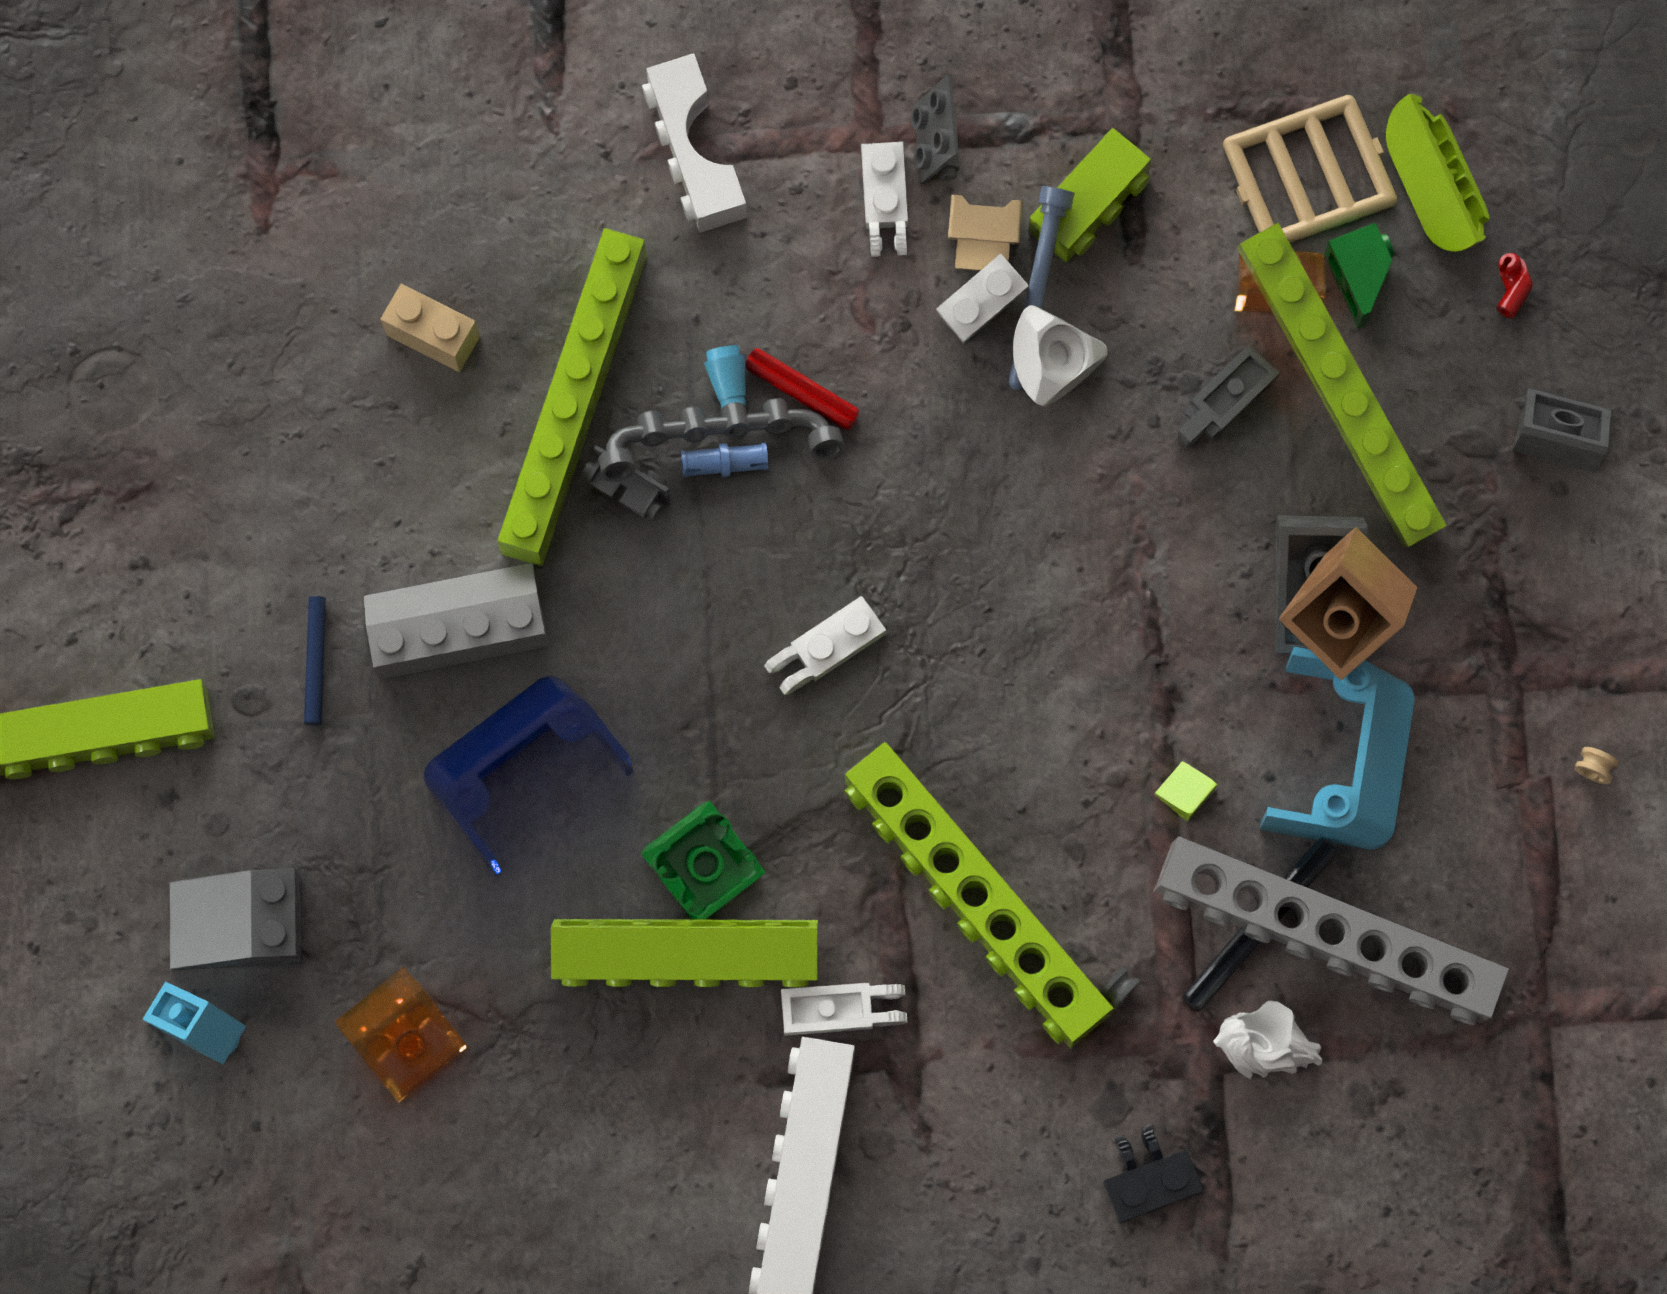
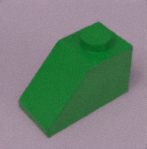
M1376 223L1329 240L1324 253L1357 329L1366 326L1394 257V249L1387 234H1380Z

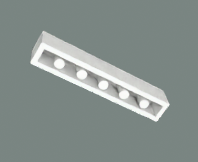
M802 1037L800 1048L792 1047L788 1074H794L795 1080L793 1091H784L780 1117L788 1118L785 1136L777 1134L772 1161L780 1162L777 1180L768 1179L764 1205L772 1206L769 1224L761 1223L756 1249L763 1250L764 1256L762 1267H753L749 1294H813L855 1045Z

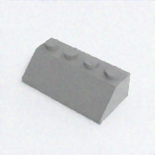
M533 563L364 596L365 621L373 668L379 680L549 646Z

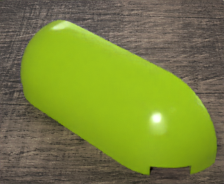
M1408 94L1396 104L1388 119L1386 142L1389 154L1429 239L1435 245L1447 251L1469 249L1486 238L1484 235V224L1490 220L1486 204L1451 128L1443 115L1440 113L1434 117L1421 105L1422 97Z

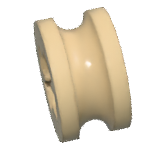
M1584 747L1580 753L1583 761H1577L1574 767L1575 771L1594 782L1610 784L1613 779L1610 771L1618 768V760L1602 750Z

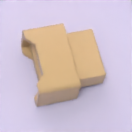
M951 195L948 240L957 241L956 270L981 271L999 254H1002L1009 261L1010 245L1019 246L1022 200H1012L1005 207L970 205L962 195Z

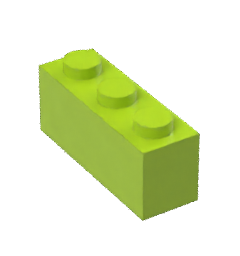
M1114 128L1103 137L1057 187L1075 193L1072 209L1067 210L1065 217H1061L1053 252L1066 263L1075 253L1082 256L1093 244L1096 238L1093 235L1103 223L1106 226L1111 225L1123 210L1121 203L1130 193L1134 197L1137 196L1150 181L1151 177L1148 173L1151 158ZM1042 204L1029 219L1028 232L1038 240L1044 218V213L1040 212Z

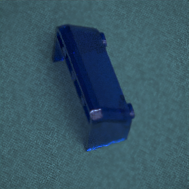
M547 676L537 680L433 758L425 768L424 781L429 792L494 876L502 872L499 863L471 826L472 823L485 814L489 807V793L481 780L550 728L559 738L568 742L581 741L593 733L626 776L634 772L629 754L596 712L565 681L558 677Z

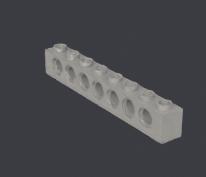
M1179 836L1170 846L1154 892L1163 895L1162 901L1172 907L1187 910L1189 905L1204 911L1203 918L1221 926H1228L1229 922L1246 928L1244 934L1252 939L1264 943H1269L1270 939H1274L1286 944L1285 950L1294 956L1303 959H1311L1312 955L1328 961L1326 967L1334 972L1346 976H1352V973L1356 972L1368 977V984L1374 988L1385 992H1393L1394 988L1410 994L1409 1000L1414 1004L1429 1009H1434L1436 1004L1451 1010V1018L1468 1025H1475L1476 1021L1482 1023L1492 1017L1509 968ZM1198 874H1207L1213 878L1216 884V890L1213 895L1202 894L1197 889L1195 879ZM1246 890L1255 896L1257 901L1255 911L1248 912L1239 907L1237 903L1238 891ZM1280 907H1289L1295 911L1298 918L1295 928H1287L1280 923L1278 919ZM1322 923H1329L1337 929L1339 938L1336 945L1327 944L1321 939L1319 928ZM1368 939L1377 944L1380 952L1377 961H1369L1362 955L1360 947L1363 940ZM1404 956H1411L1419 962L1420 974L1418 978L1409 977L1403 971L1402 960ZM1446 972L1453 973L1459 977L1461 991L1458 995L1451 994L1445 989L1443 978Z

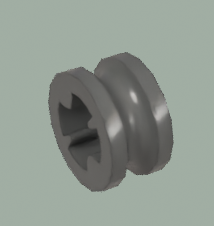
M1125 966L1100 991L1104 998L1110 999L1113 1010H1116L1141 982L1137 977L1134 979L1130 978L1127 974L1128 969Z

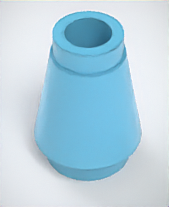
M723 346L707 351V361L704 363V366L720 402L721 409L725 405L734 402L742 403L746 406L745 355L740 353L739 346Z

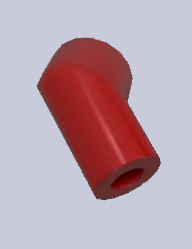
M1507 253L1498 262L1500 276L1506 292L1496 309L1503 316L1513 319L1531 292L1533 282L1524 260L1515 253Z

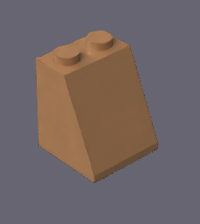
M1355 527L1324 555L1283 611L1279 620L1340 680H1343L1405 625L1417 586Z

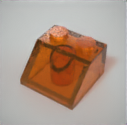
M404 966L334 1022L398 1103L468 1047Z

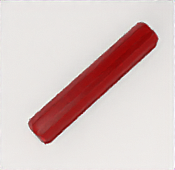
M755 348L748 356L745 363L748 371L845 430H849L859 417V409L760 348Z

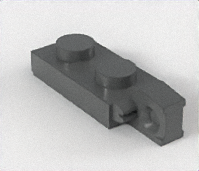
M1249 344L1191 400L1189 407L1184 412V415L1189 420L1178 430L1179 435L1176 439L1188 450L1204 434L1212 440L1218 433L1221 434L1270 387L1279 378L1280 372Z

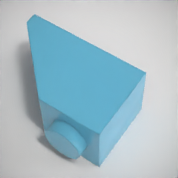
M166 981L142 1019L195 1051L221 1064H224L228 1056L237 1048L240 1036L246 1028L244 1024L210 1002Z

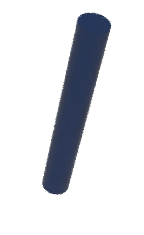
M311 596L308 602L304 724L309 726L321 725L326 611V598L322 596Z

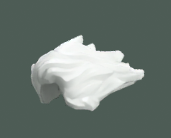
M1269 1000L1257 1011L1238 1013L1224 1019L1220 1032L1213 1041L1216 1047H1220L1236 1070L1251 1079L1253 1073L1259 1074L1263 1078L1269 1072L1285 1071L1293 1074L1297 1072V1067L1303 1066L1307 1068L1308 1064L1314 1063L1319 1066L1322 1063V1058L1319 1055L1321 1050L1320 1044L1308 1041L1304 1033L1297 1026L1292 1010L1278 1001Z

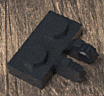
M1150 1125L1141 1128V1139L1152 1162L1137 1168L1129 1140L1124 1135L1115 1138V1144L1126 1172L1104 1180L1103 1184L1119 1224L1203 1193V1188L1188 1150L1186 1149L1163 1158L1161 1148Z

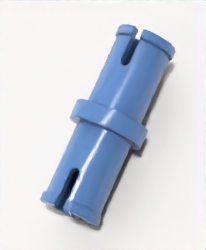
M719 443L718 448L680 450L683 478L721 473V477H730V472L768 470L766 443L728 447L727 443Z

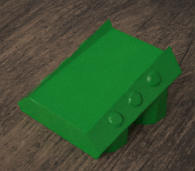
M710 800L697 806L691 813L661 836L647 844L640 853L692 920L707 919L765 874L756 857L732 830L731 823L725 815L717 811Z

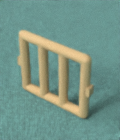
M1345 95L1234 134L1223 141V148L1239 184L1236 193L1242 206L1248 205L1259 233L1274 225L1243 149L1265 141L1299 219L1298 223L1282 228L1289 243L1391 208L1397 203V195L1380 158L1383 156L1384 151L1378 137L1372 139L1358 104L1351 95ZM1341 114L1346 119L1377 192V195L1357 202L1353 200L1321 125V121ZM1302 128L1306 130L1338 206V209L1318 216L1314 214L1282 138V135Z

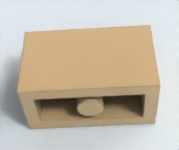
M402 283L380 319L386 336L459 373L480 338L475 320Z

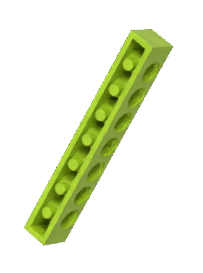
M886 742L882 743L845 773V784L848 788L844 790V793L859 811L866 807L876 819L872 826L887 844L894 840L904 852L900 856L904 865L915 877L921 873L932 885L928 889L932 898L943 910L950 906L961 920L956 924L964 936L971 943L979 940L989 952L985 956L989 965L1000 977L1006 973L1018 986L1013 990L1017 998L1028 1010L1036 1007L1046 1019L1042 1026L1057 1044L1065 1041L1071 1049L1111 1015L1113 1007ZM885 789H894L900 793L902 800L894 807H886L878 801L877 797ZM922 822L929 827L930 834L925 839L914 840L906 834L905 829L910 823ZM947 854L957 860L958 867L951 873H941L935 868L933 862L938 856ZM968 888H979L985 893L987 900L981 906L972 907L963 901V892ZM997 921H1007L1014 927L1015 934L1008 940H998L992 935L990 927ZM1026 954L1037 955L1042 960L1044 967L1036 974H1028L1020 968V958ZM1053 988H1064L1071 994L1072 1002L1064 1008L1055 1007L1048 1000V992Z

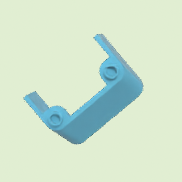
M1294 647L1287 662L1286 672L1333 680L1334 689L1341 698L1349 702L1365 704L1352 787L1333 784L1322 788L1314 798L1311 815L1268 807L1261 821L1260 830L1314 840L1322 837L1330 843L1364 849L1381 848L1388 843L1395 830L1414 707L1413 691L1403 680L1366 660L1343 680H1340L1309 649Z

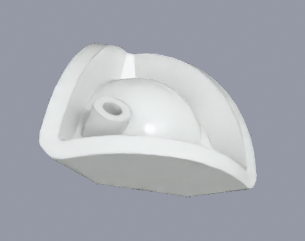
M1029 305L1023 310L1018 320L1013 341V358L1016 373L1026 393L1035 403L1041 406L1054 403L1074 389L1108 355L1107 346L1103 342L1037 306Z

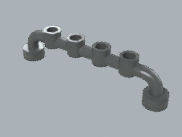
M774 398L762 405V413L747 414L745 405L738 402L725 405L720 410L721 417L705 418L704 411L700 407H688L679 413V421L663 422L660 412H644L637 418L638 425L619 429L611 435L606 445V451L599 456L598 461L602 477L607 481L617 482L625 480L635 473L636 468L632 452L624 448L630 443L642 442L645 446L655 447L664 443L666 439L684 438L687 442H699L708 435L726 434L730 438H740L748 434L749 431L767 429L772 434H780L788 431L793 426H806L813 430L808 436L811 454L816 459L827 460L834 458L844 451L845 445L841 430L835 426H829L828 422L820 414L806 409L788 410L784 399Z

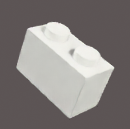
M999 254L936 308V312L964 344L1023 294L1029 285L1006 258Z

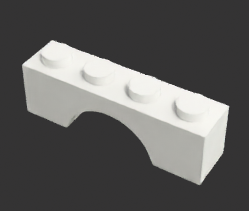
M693 53L646 68L648 83L642 85L648 108L656 107L661 120L655 122L656 131L661 145H669L674 158L667 161L674 183L682 182L686 196L680 197L687 221L695 219L699 233L747 218L746 201L733 165H722L706 160L694 150L688 139V133L693 121L709 106L707 89L695 54Z

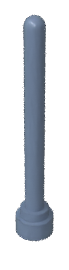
M1041 186L1038 203L1042 204L1040 212L1044 213L1024 309L1029 305L1042 308L1061 217L1066 216L1067 210L1072 209L1074 192ZM1013 358L1009 385L1012 389L1020 390L1023 387L1017 376Z

